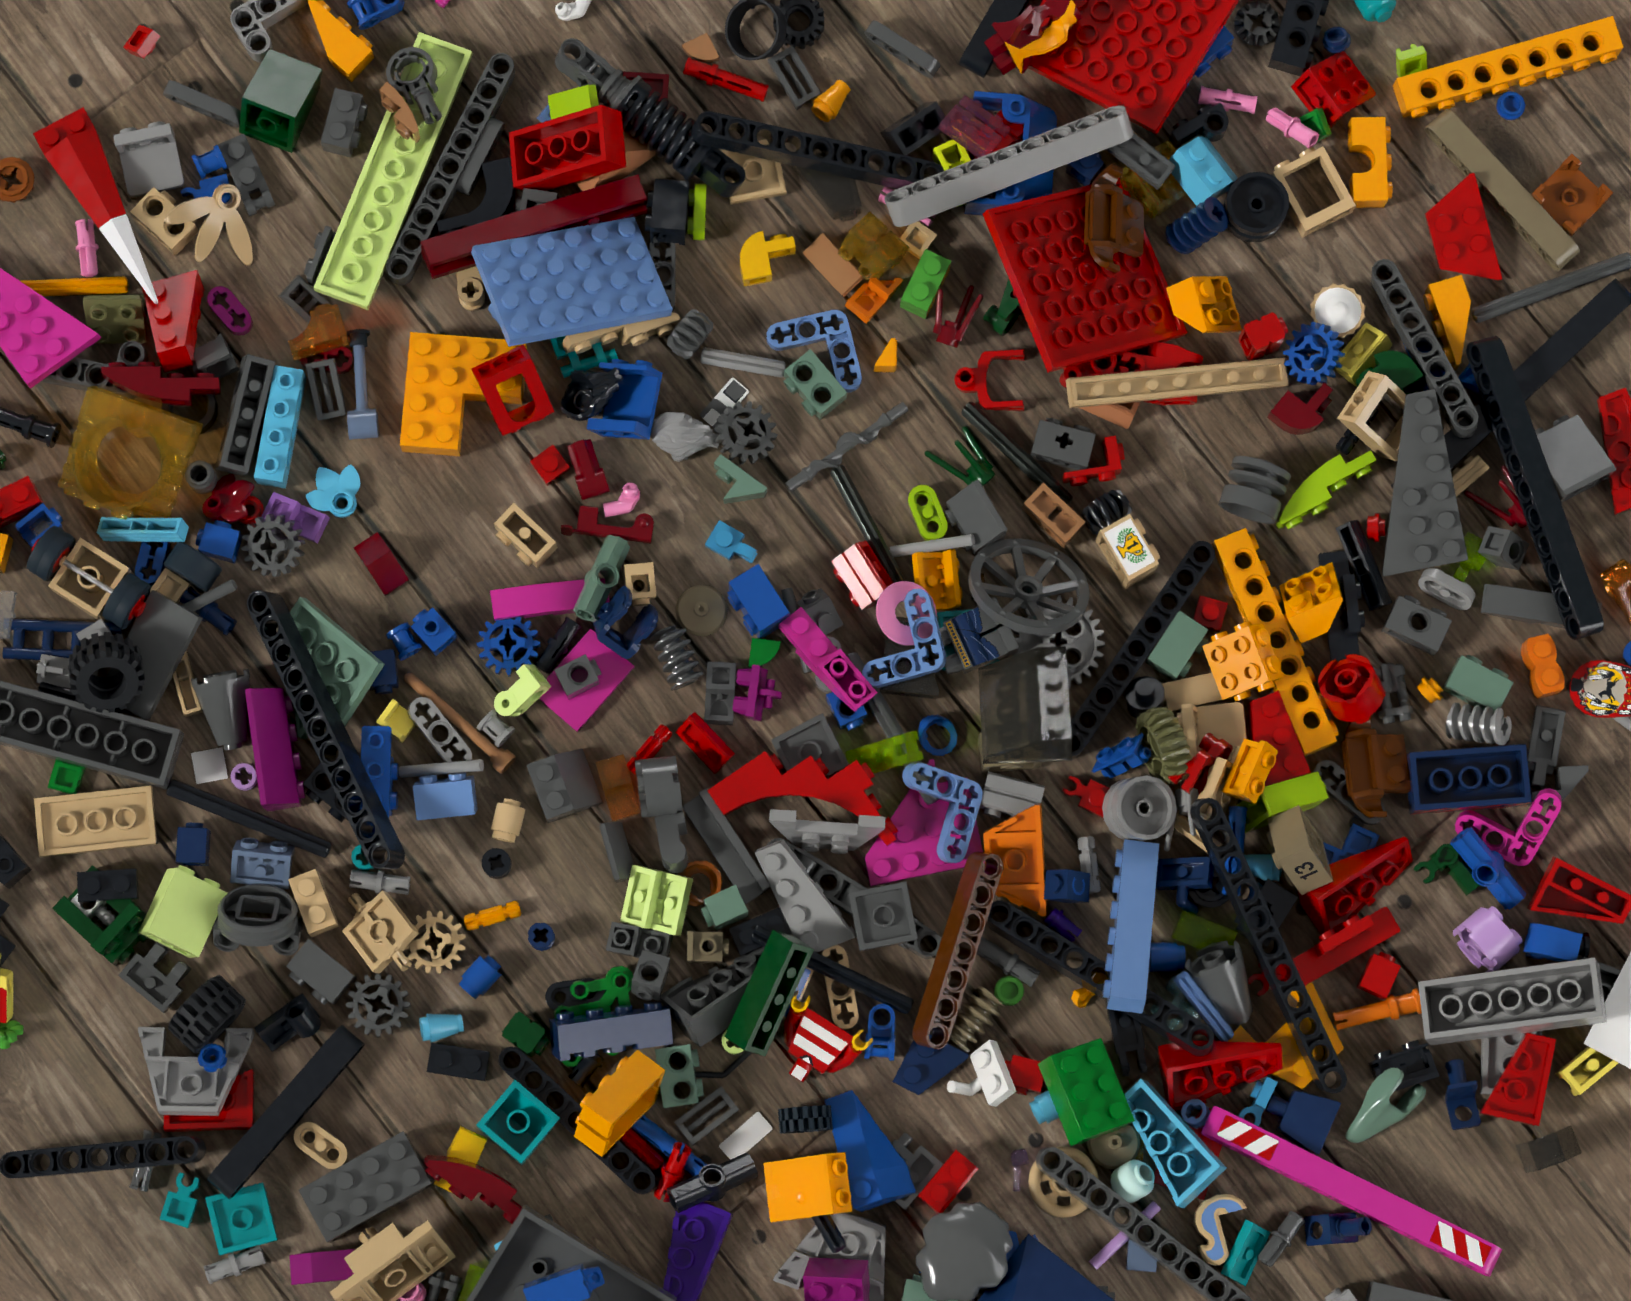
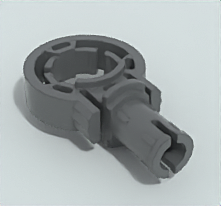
M417 47L399 50L391 57L386 68V76L390 85L401 96H404L409 105L414 104L409 94V91H411L426 124L434 123L430 113H432L436 121H439L442 114L427 85L429 83L434 93L438 92V87L435 83L437 68L434 61L426 51ZM423 59H425V60L428 61V64H427V65L425 64V62L423 61ZM412 62L422 64L423 71L417 78L411 81L401 80L398 73L402 72L404 66Z

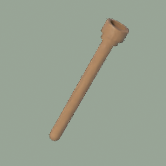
M408 672L404 675V681L422 697L429 698L445 718L491 757L490 761L493 763L492 767L503 774L514 763L516 756L508 749H498L413 673Z

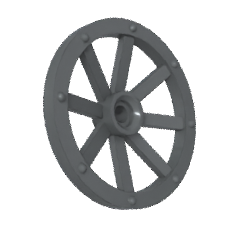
M1013 538L999 540L987 545L975 556L968 576L969 589L978 606L998 623L1023 633L1045 635L1065 631L1082 618L1089 601V585L1079 566L1058 549L1034 540ZM1011 553L1017 579L1015 580L992 558ZM1022 553L1046 559L1034 577L1026 575ZM1054 565L1063 570L1071 579V581L1043 587L1042 581ZM985 566L1007 587L982 583V567ZM1076 590L1077 604L1073 607L1046 598V596ZM988 594L1013 598V600L1002 608ZM1038 605L1065 615L1046 620ZM1018 608L1028 609L1033 619L1023 618L1012 613Z

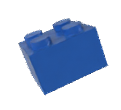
M759 564L729 582L727 598L736 612L741 610L744 614L743 624L751 636L756 634L759 639H763L779 629L778 625L790 616V612Z

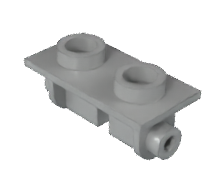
M41 654L40 662L37 664L36 673L38 675L36 683L45 682L71 688L68 669L69 658ZM96 670V671H95L94 673H92V674L95 675V676H97V675H98V670Z

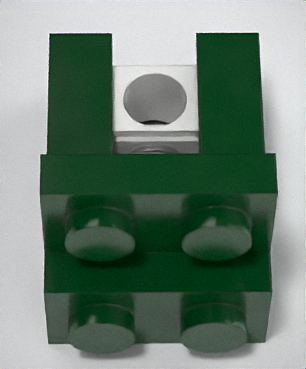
M92 865L86 872L100 870ZM76 889L69 898L63 896L52 908L87 940L92 948L115 966L119 963L125 964L135 953L132 950L139 941L144 943L149 939L138 933L147 913L132 900L96 902L92 909L86 910L82 903L78 902V892ZM106 903L119 913L116 918L114 917L115 915L111 914V911L107 910V907H104ZM94 916H97L98 920L103 922L102 924L108 925L105 930L92 920Z

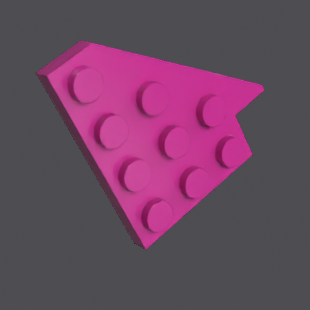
M934 759L929 760L927 765L935 767ZM937 781L939 792L945 793L947 791L948 781L941 783ZM910 789L890 818L899 831L894 834L897 841L887 846L878 836L864 858L870 887L964 868L968 857L972 853L983 852L977 821H975L964 859L958 863L943 862L938 857L937 845L950 802L939 799L935 803L927 805L919 791ZM964 789L963 794L967 798H971L969 789ZM959 805L958 807L959 809L969 810V807H964V805ZM958 814L954 818V826L958 830L963 829L966 822L965 817L962 814ZM951 834L950 837H956L955 839H960L961 835ZM948 845L947 851L955 854L956 849L953 848V845Z

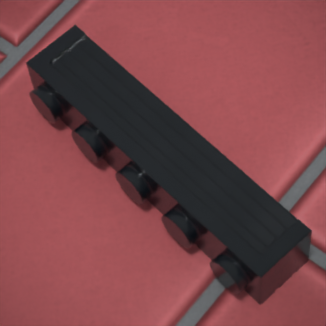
M1349 521L1335 528L1356 579L1360 582L1361 591L1369 611L1378 610L1391 604L1392 600L1359 521Z

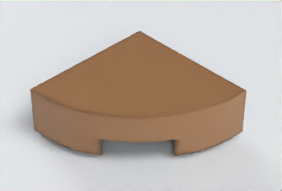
M707 33L682 44L683 51L691 58L707 63L720 60Z

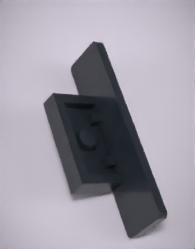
M1345 551L1326 552L1318 555L1319 566L1333 563L1343 597L1339 610L1327 632L1330 660L1336 659L1337 662L1346 659L1345 655H1360L1358 634L1361 632V628L1365 627L1364 612L1359 610L1357 600L1361 599V585L1359 581L1355 582L1354 574L1349 572L1348 557Z

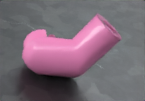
M626 483L623 486V492L618 501L603 503L605 518L627 514L634 509L640 499V491L635 483Z

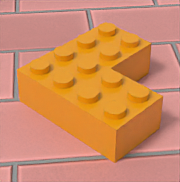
M410 332L400 436L402 452L460 456L465 400L486 402L471 368L523 344L508 347L506 339ZM522 373L496 385L503 403L523 404L525 379Z

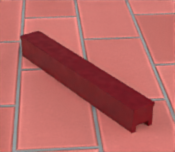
M639 174L420 241L422 258L427 264L432 279H436L476 266L471 253L475 245L635 217L647 213L645 205L647 197L640 183Z

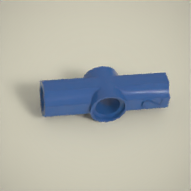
M1467 827L1452 839L1450 844L1472 869L1474 881L1478 885L1487 887L1505 910H1510L1525 898L1527 893L1504 867L1505 861L1502 855L1490 850L1472 827ZM1484 866L1490 867L1492 871L1487 870Z

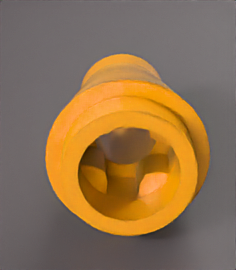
M837 80L834 85L813 100L814 105L811 107L813 114L823 122L835 119L846 96L851 91L850 87L844 81Z

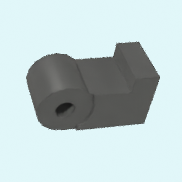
M684 812L655 817L664 868L673 874L683 872L688 866L687 851L685 845L680 840V835L688 834Z

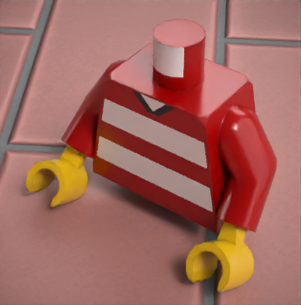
M796 991L791 999V1007L784 1021V1043L789 1048L788 1053L797 1058L789 1074L804 1083L812 1068L823 1075L825 1072L835 1073L850 1066L862 1051L873 1042V1038L868 1042H863L860 1039V1034L864 1031L863 1029L859 1030L854 1036L850 1035L809 1009L808 1005L811 999L809 995L806 1002H799L797 1000L799 991Z

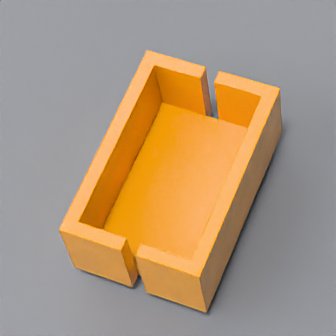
M638 1049L630 1057L625 1056L616 1067V1071L612 1075H605L599 1083L598 1089L594 1093H587L581 1101L580 1107H582V1110L575 1120L577 1127L574 1137L603 1157L655 1104L665 1069Z

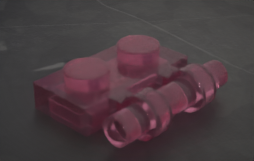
M964 95L959 102L960 106L956 104L941 121L938 129L979 158L992 153L1002 140L1000 135L1006 137L1011 128L1003 123V118L997 114L994 116L985 110L981 102L976 99L973 101Z

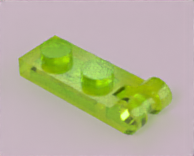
M917 731L907 732L845 751L849 764L855 760H858L860 765L866 762L874 774L924 760L923 753L919 751L917 740H919ZM900 745H906L908 754H902Z

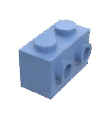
M466 772L448 774L449 778L437 779V775L419 777L420 781L415 782L413 785L416 819L427 820L475 815L478 808L474 776H466Z

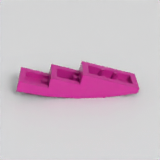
M599 578L605 584V578ZM584 580L490 590L494 620L575 613L573 608L584 587ZM608 596V598H607V600H606L605 603H607V602L609 603V602H610L609 596Z

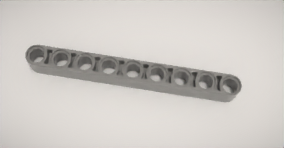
M1121 105L1112 106L893 190L885 196L884 200L893 225L897 227L907 226L1128 141L1134 135L1126 108Z

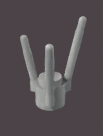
M1192 788L1190 794L1183 789H1178L1175 791L1177 810H1179L1180 815L1188 816L1190 834L1195 836L1196 829L1190 815V808L1198 798V789ZM1175 821L1168 832H1166L1164 851L1166 852L1170 850Z

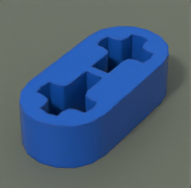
M149 542L141 543L135 566V575L150 586L154 585L165 568L164 562L170 549L169 542H161L163 547H157L155 556H151L153 548L148 545ZM151 560L153 561L152 569L156 574L150 575L149 579H145V575L141 571L148 568Z

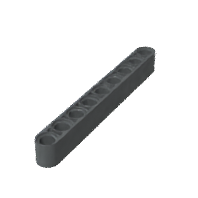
M497 53L489 60L387 260L386 270L388 276L396 285L401 286L410 283L423 260L421 246L415 250H409L405 247L406 243L411 239L423 241L435 236L438 230L437 221L443 220L457 193V190H455L456 184L488 120L491 117L495 118L515 78L514 62L505 53ZM504 64L509 67V70L505 74H497L495 68L498 65ZM487 89L497 92L496 96L492 99H485L482 97V94ZM474 114L484 116V120L479 124L469 122V119ZM462 139L471 141V145L467 149H459L456 145ZM449 164H456L459 167L458 171L454 174H446L444 168ZM436 189H443L446 191V194L442 199L437 200L431 197L432 192ZM423 214L433 216V220L427 225L420 224L418 220ZM398 264H404L408 267L403 275H395L393 273L394 267Z
M1046 1147L1038 1152L1036 1164L1041 1172L1150 1255L1207 1301H1235L1240 1298L1243 1301H1252L1243 1291L1062 1150L1056 1147ZM1048 1152L1055 1153L1058 1158V1163L1053 1169L1047 1168L1043 1162L1044 1156ZM1073 1170L1078 1171L1081 1175V1182L1077 1187H1071L1067 1182V1176ZM1097 1188L1101 1189L1105 1195L1103 1203L1098 1206L1094 1205L1090 1198L1092 1191ZM1119 1207H1124L1128 1212V1218L1122 1224L1117 1223L1114 1218V1212ZM1143 1225H1147L1151 1229V1237L1146 1242H1142L1138 1238V1230ZM1170 1243L1175 1249V1254L1172 1259L1165 1260L1161 1255V1249L1165 1244ZM1189 1262H1195L1198 1266V1273L1194 1278L1190 1279L1185 1274V1267ZM1218 1280L1221 1283L1222 1290L1218 1296L1213 1297L1209 1294L1208 1286L1212 1281Z

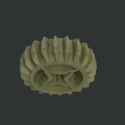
M1154 707L1137 717L1135 726L1137 730L1136 736L1143 733L1144 737L1141 744L1151 751V757L1148 762L1144 763L1148 767L1149 773L1153 777L1161 779L1167 785H1174L1168 777L1181 775L1188 769L1185 763L1192 758L1189 753L1190 746L1187 743V737L1184 735L1183 727L1180 726L1178 718L1174 717V713L1166 707ZM1185 774L1182 780L1186 779L1189 774Z

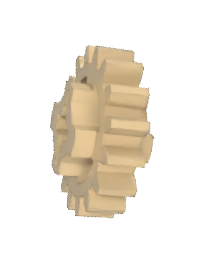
M429 910L427 911L426 919H422L421 916L417 915L416 920L418 923L414 925L418 932L426 926L425 934L420 939L415 937L406 946L405 951H411V954L407 957L409 961L417 960L415 964L417 970L424 965L426 966V974H430L432 968H436L440 975L442 974L443 966L452 970L453 965L451 962L453 960L461 962L462 959L457 954L458 951H466V947L460 945V941L467 938L465 934H458V931L462 928L460 923L452 925L454 921L452 915L445 920L443 919V911H439L437 917H433ZM437 923L445 925L452 933L443 934L438 930ZM432 930L436 937L442 940V943L437 945V956L433 948L427 945V942L432 940ZM453 946L449 956L443 959V953L446 948ZM426 951L431 955L432 962L422 959L417 952Z

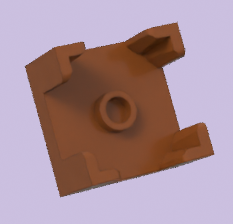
M1573 154L1531 194L1570 237L1613 194L1605 184H1602L1599 188L1578 169L1582 163Z

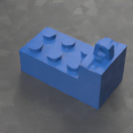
M581 1263L525 1283L523 1292L527 1301H582L590 1298L592 1290L605 1284V1280L599 1266L584 1268Z

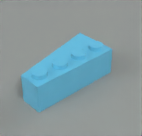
M1140 1079L1124 1094L1135 1120L1132 1123L1140 1134L1150 1157L1155 1162L1160 1176L1171 1192L1176 1206L1185 1208L1227 1167L1148 1081Z

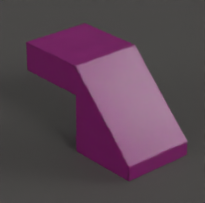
M356 1249L289 1255L291 1285L347 1280L354 1273L344 1258Z

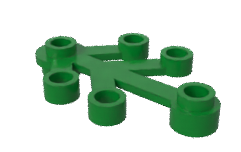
M615 966L607 972L605 978L587 982L580 980L573 982L570 992L577 999H584L590 992L606 991L598 1001L570 1007L565 1005L558 1006L554 1011V1018L563 1009L568 1012H574V1016L586 1015L585 1010L602 1008L603 1013L611 1012L610 1006L616 997L619 1006L631 1005L628 992L631 990L633 973L627 967ZM618 976H624L625 983L622 986L615 984V979ZM577 985L584 986L583 994H575L574 990ZM607 1053V1054H608V1055H611V1056H614V1055H617L618 1053ZM576 1056L574 1060L561 1062L568 1067H574L578 1065L583 1057Z

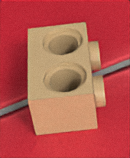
M153 187L130 213L142 227L176 256L199 232L194 224L197 219L182 223L184 229L180 234H171L170 229L173 225L166 224L165 216L176 207L174 206L176 200L165 190L160 193ZM162 205L163 210L159 215H150L149 211L152 206Z

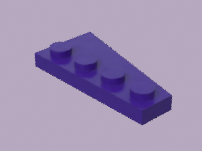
M705 1202L680 1213L676 1211L673 1218V1233L668 1252L669 1260L663 1289L676 1296L677 1301H699L733 1217L732 1213Z

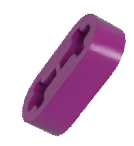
M217 286L210 290L207 302L211 310L228 330L238 336L249 333L253 326V320L234 294L223 286ZM219 294L221 297L227 295L225 298L229 305L227 310L221 304L214 305L217 302L215 299L216 295ZM233 312L239 318L246 317L243 320L245 323L244 327L241 328L239 325L233 327L235 324L231 316Z

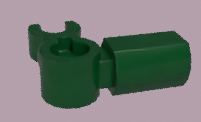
M1451 844L1441 845L1429 856L1430 861L1419 862L1413 869L1414 872L1420 868L1428 869L1429 876L1422 881L1424 884H1427L1434 879L1435 872L1438 869L1442 872L1448 867L1451 870L1448 872L1466 896L1480 886L1474 881L1472 870L1465 861L1460 862L1458 860V852Z

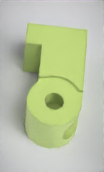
M523 664L516 671L520 679L507 691L497 694L494 700V708L497 713L502 716H520L552 687L535 665Z

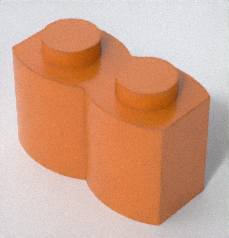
M1547 633L1528 638L1522 643L1521 656L1526 668L1530 671L1529 685L1532 693L1537 699L1558 694L1564 689L1565 679L1561 667L1556 662L1557 650L1552 637Z

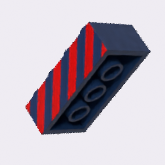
M1526 744L1410 752L1407 754L1411 790L1408 792L1410 815L1522 807L1532 802Z

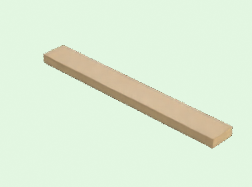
M1284 357L1068 378L1065 381L1069 408L1283 388L1289 386L1287 368L1284 365L1286 361Z

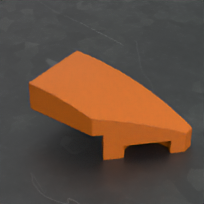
M870 278L868 283H864L847 300L845 307L867 324L901 286L903 280L901 278H894V280Z

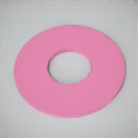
M899 581L886 587L880 594L876 604V617L881 630L889 639L901 645L912 646L914 642L910 626L903 625L898 621L895 609L900 602L905 600L909 591L913 589L927 591L916 583ZM918 595L916 596V601L912 604L918 608L920 617H930L929 613L925 615L922 612L921 604L925 603L926 600ZM933 601L934 608H935V612H936V617H937V610H936L935 603H934V601ZM923 623L918 628V635L923 639L930 637L933 632V627L930 623Z

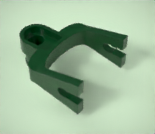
M1009 279L999 308L996 305H992L983 317V320L993 326V330L1001 336L1009 332L1019 315L1023 313L1021 309L1017 308L1020 304L1017 297L1013 296L1014 290Z

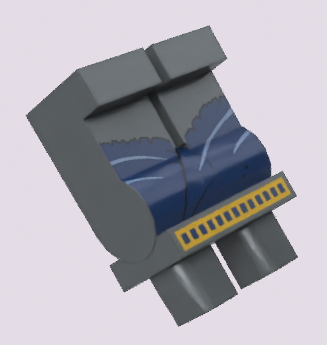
M992 598V600L1000 606L997 598ZM979 606L943 622V627L940 628L944 647L951 644L955 654L946 657L944 667L948 675L960 671L966 674L974 669L1019 652V646L1011 629L989 617Z

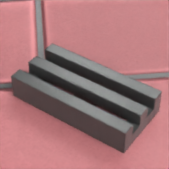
M793 46L768 59V64L796 110L821 95L820 90ZM787 56H791L812 91L811 93L807 94L787 61ZM780 61L800 93L801 99L797 98L776 62Z
M335 358L306 363V371L318 421L346 415L347 410ZM329 365L337 404L339 410L335 411L327 373L325 369V366ZM314 368H319L328 408L327 413L323 412Z
M721 1086L674 1123L693 1146L738 1112L739 1109ZM718 1096H722L724 1100L687 1128L684 1126L683 1123ZM727 1104L731 1108L694 1137L690 1134V1132Z

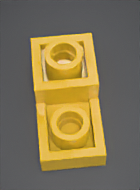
M460 1126L447 1150V1157L458 1158L477 1164L487 1138ZM443 1178L440 1181L434 1179V1185L451 1192L448 1189L451 1184Z

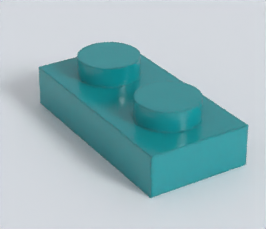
M1245 1219L1230 1254L1225 1261L1221 1274L1246 1286L1258 1261V1255L1263 1250L1270 1232Z

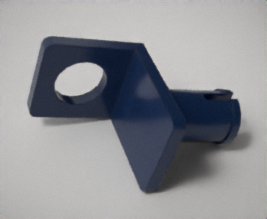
M1462 1059L1446 1062L1445 1068L1447 1069L1450 1085L1447 1088L1445 1103L1452 1129L1459 1130L1480 1126L1481 1120L1475 1100L1478 1087L1477 1081H1467ZM1458 1107H1468L1472 1112L1471 1119L1468 1121L1459 1120L1455 1115Z
M1356 1213L1304 1217L1306 1221L1305 1234L1307 1246L1358 1242L1359 1235L1367 1236L1372 1230L1370 1219L1368 1217L1356 1218ZM1315 1222H1319L1323 1229L1319 1239L1313 1234Z

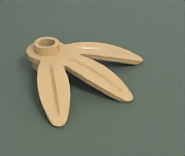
M221 184L214 190L212 197H199L185 201L174 207L165 216L166 224L174 225L187 223L208 214L196 239L195 259L197 262H202L210 254L219 238L224 222L230 244L238 258L246 266L251 265L253 262L251 240L247 228L236 210L241 202V194L234 185ZM224 193H229L230 200L226 203H223L222 195Z

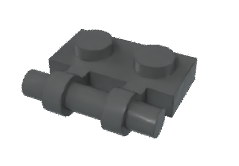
M905 1132L898 1140L894 1139L891 1143L898 1154L907 1161L906 1164L908 1165L916 1190L915 1194L895 1200L904 1210H906L943 1165L921 1145L914 1154L906 1149L914 1139Z

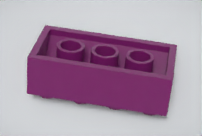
M283 688L245 689L261 806L267 812L301 807V799L306 798V792L303 785L304 782L298 781L297 770L302 769L300 753L294 752L293 741H298L296 724L290 723L289 713L294 712L293 703Z

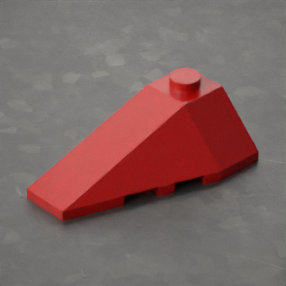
M1404 836L1331 863L1329 866L1333 882L1303 895L1298 891L1301 906L1321 935L1331 929H1334L1336 933L1344 929L1343 922L1355 916L1365 905L1370 907L1376 901L1373 896L1384 885L1390 886L1410 865L1413 858L1408 838Z
M1193 1041L1197 1046H1204L1209 1042ZM1214 1041L1211 1052L1201 1057L1189 1053L1175 1043L1158 1046L1159 1069L1165 1098L1175 1111L1182 1110L1183 1105L1191 1099H1199L1206 1104V1099L1220 1092L1222 1095H1226L1232 1092L1231 1087L1244 1081L1252 1083L1283 1069L1282 1046L1280 1043Z

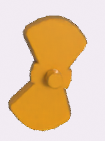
M1096 973L1092 980L1097 984H1102L1108 978L1103 973ZM1083 987L1073 991L1071 1000L1075 1006L1084 1008L1095 994Z

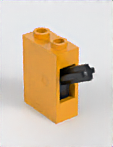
M845 1152L763 1163L770 1222L812 1218L833 1253L843 1250L846 1247V1241L830 1215L852 1212Z

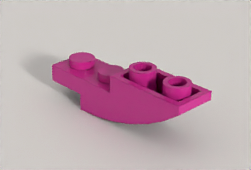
M802 607L778 625V628L796 648L795 652L805 664L854 712L878 693L845 653L832 644Z

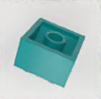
M514 1080L476 1124V1127L522 1166L549 1134L560 1117L519 1082Z

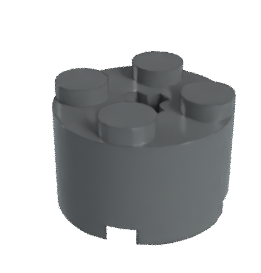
M663 756L635 761L642 818L683 813L676 756Z

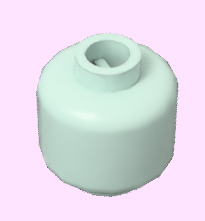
M1130 1160L1113 1171L1111 1174V1188L1128 1203H1134L1152 1192L1155 1179L1154 1172L1148 1164L1140 1160Z

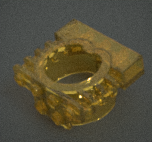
M95 385L88 387L77 419L79 424L74 432L72 446L69 447V455L66 463H64L62 477L58 481L57 486L64 488L63 493L83 500L84 506L100 510V507L111 510L110 515L127 520L128 517L136 515L145 518H172L171 514L174 506H176L179 490H181L183 485L182 481L190 457H193L203 424ZM117 427H125L127 431H130L137 438L152 437L156 443L161 460L160 475L158 481L144 492L136 494L120 492L111 487L99 471L97 462L99 446L104 437Z

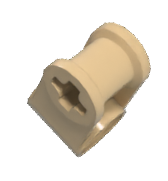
M477 266L456 272L460 304L469 311L480 309L485 302V286ZM469 291H475L473 298H468Z

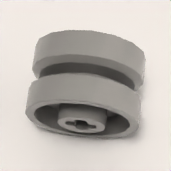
M1146 775L1121 779L1113 784L1104 796L1102 811L1106 825L1118 838L1140 841L1155 839L1168 832L1175 821L1177 806L1175 796L1170 787L1161 779Z

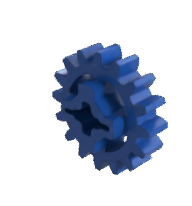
M1311 322V325L1301 324L1302 332L1293 330L1292 334L1295 337L1293 341L1286 340L1290 349L1283 351L1284 355L1289 356V360L1284 365L1292 367L1289 375L1297 377L1298 382L1305 384L1307 382V384L1316 386L1317 382L1327 383L1326 376L1335 378L1334 368H1342L1343 366L1338 362V359L1345 356V353L1339 351L1344 342L1336 340L1339 333L1331 330L1329 325H1321L1316 322ZM1320 352L1319 354L1308 356V354Z
M516 617L515 620L512 618L496 620V623L493 625L488 621L485 622L488 631H479V636L484 641L478 642L477 647L484 649L479 654L480 659H489L485 665L487 669L496 666L495 673L497 675L502 670H506L508 677H511L512 670H518L523 664L532 665L529 659L531 657H539L534 648L541 647L540 641L533 640L539 634L537 630L529 631L532 626L530 620L524 624L521 623L522 617ZM503 627V631L497 638H491L498 629ZM514 627L522 630L527 638L517 636L514 633ZM508 633L512 642L516 644L511 646L509 657L505 647L501 645L506 644ZM490 651L499 652L503 656V662L496 660ZM520 652H526L520 660L515 662V657Z

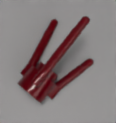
M973 285L968 287L955 322L945 320L944 325H942L943 290L938 289L936 318L933 333L938 334L937 342L958 348L959 342L963 341L964 334L984 297L983 294L978 295L963 324L960 325L974 290Z
M1502 465L1501 470L1514 489L1507 467ZM1499 480L1498 484L1514 502L1508 509L1511 515L1504 513L1470 491H1465V496L1505 520L1511 527L1517 524L1522 529L1527 525L1518 497L1503 480Z

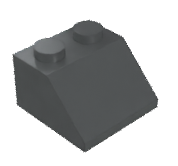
M978 479L946 502L945 507L947 510L944 514L952 527L956 525L962 535L973 534L975 537V545L963 547L966 552L971 550L973 555L976 556L987 545L1004 540L1007 527Z
M583 748L555 754L526 765L548 823L603 803Z

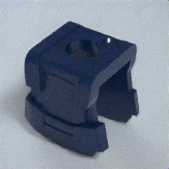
M625 585L617 590L609 603L607 602L602 605L597 614L599 618L596 622H593L596 630L597 639L622 658L629 659L640 649L641 643L639 642L643 638L647 639L657 627L658 612L653 605L649 604L643 607L634 623L623 635L611 626L628 612V608L632 604L631 590Z

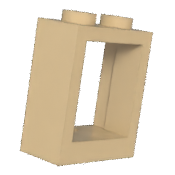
M1324 146L1317 150L1314 147L1306 149L1299 154V159L1291 163L1289 160H1285L1274 167L1275 171L1272 173L1284 185L1288 193V213L1302 238L1351 214L1356 207ZM1318 160L1340 201L1306 218L1284 177Z
M1368 371L1337 419L1379 457L1397 461L1403 415L1386 441L1373 431L1366 422L1385 393L1403 410L1406 394L1386 375Z

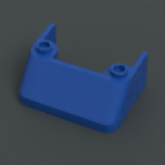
M974 91L972 109L1002 110V114L1007 121L1015 124H1024L1023 140L1057 128V116L1050 107L1019 94ZM1054 169L996 191L995 199L977 198L967 202L964 214L983 215L986 210L1052 194Z

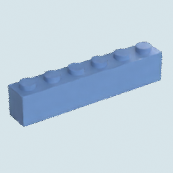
M1124 839L1122 850H1116L1115 867H1120L1119 876L1114 875L1112 893H1117V901H1112L1110 909V919H1115L1114 927H1109L1107 945L1113 946L1112 954L1107 953L1105 971H1110V979L1105 980L1103 986V997L1108 998L1107 1009L1143 1013L1147 994L1159 854L1158 843Z

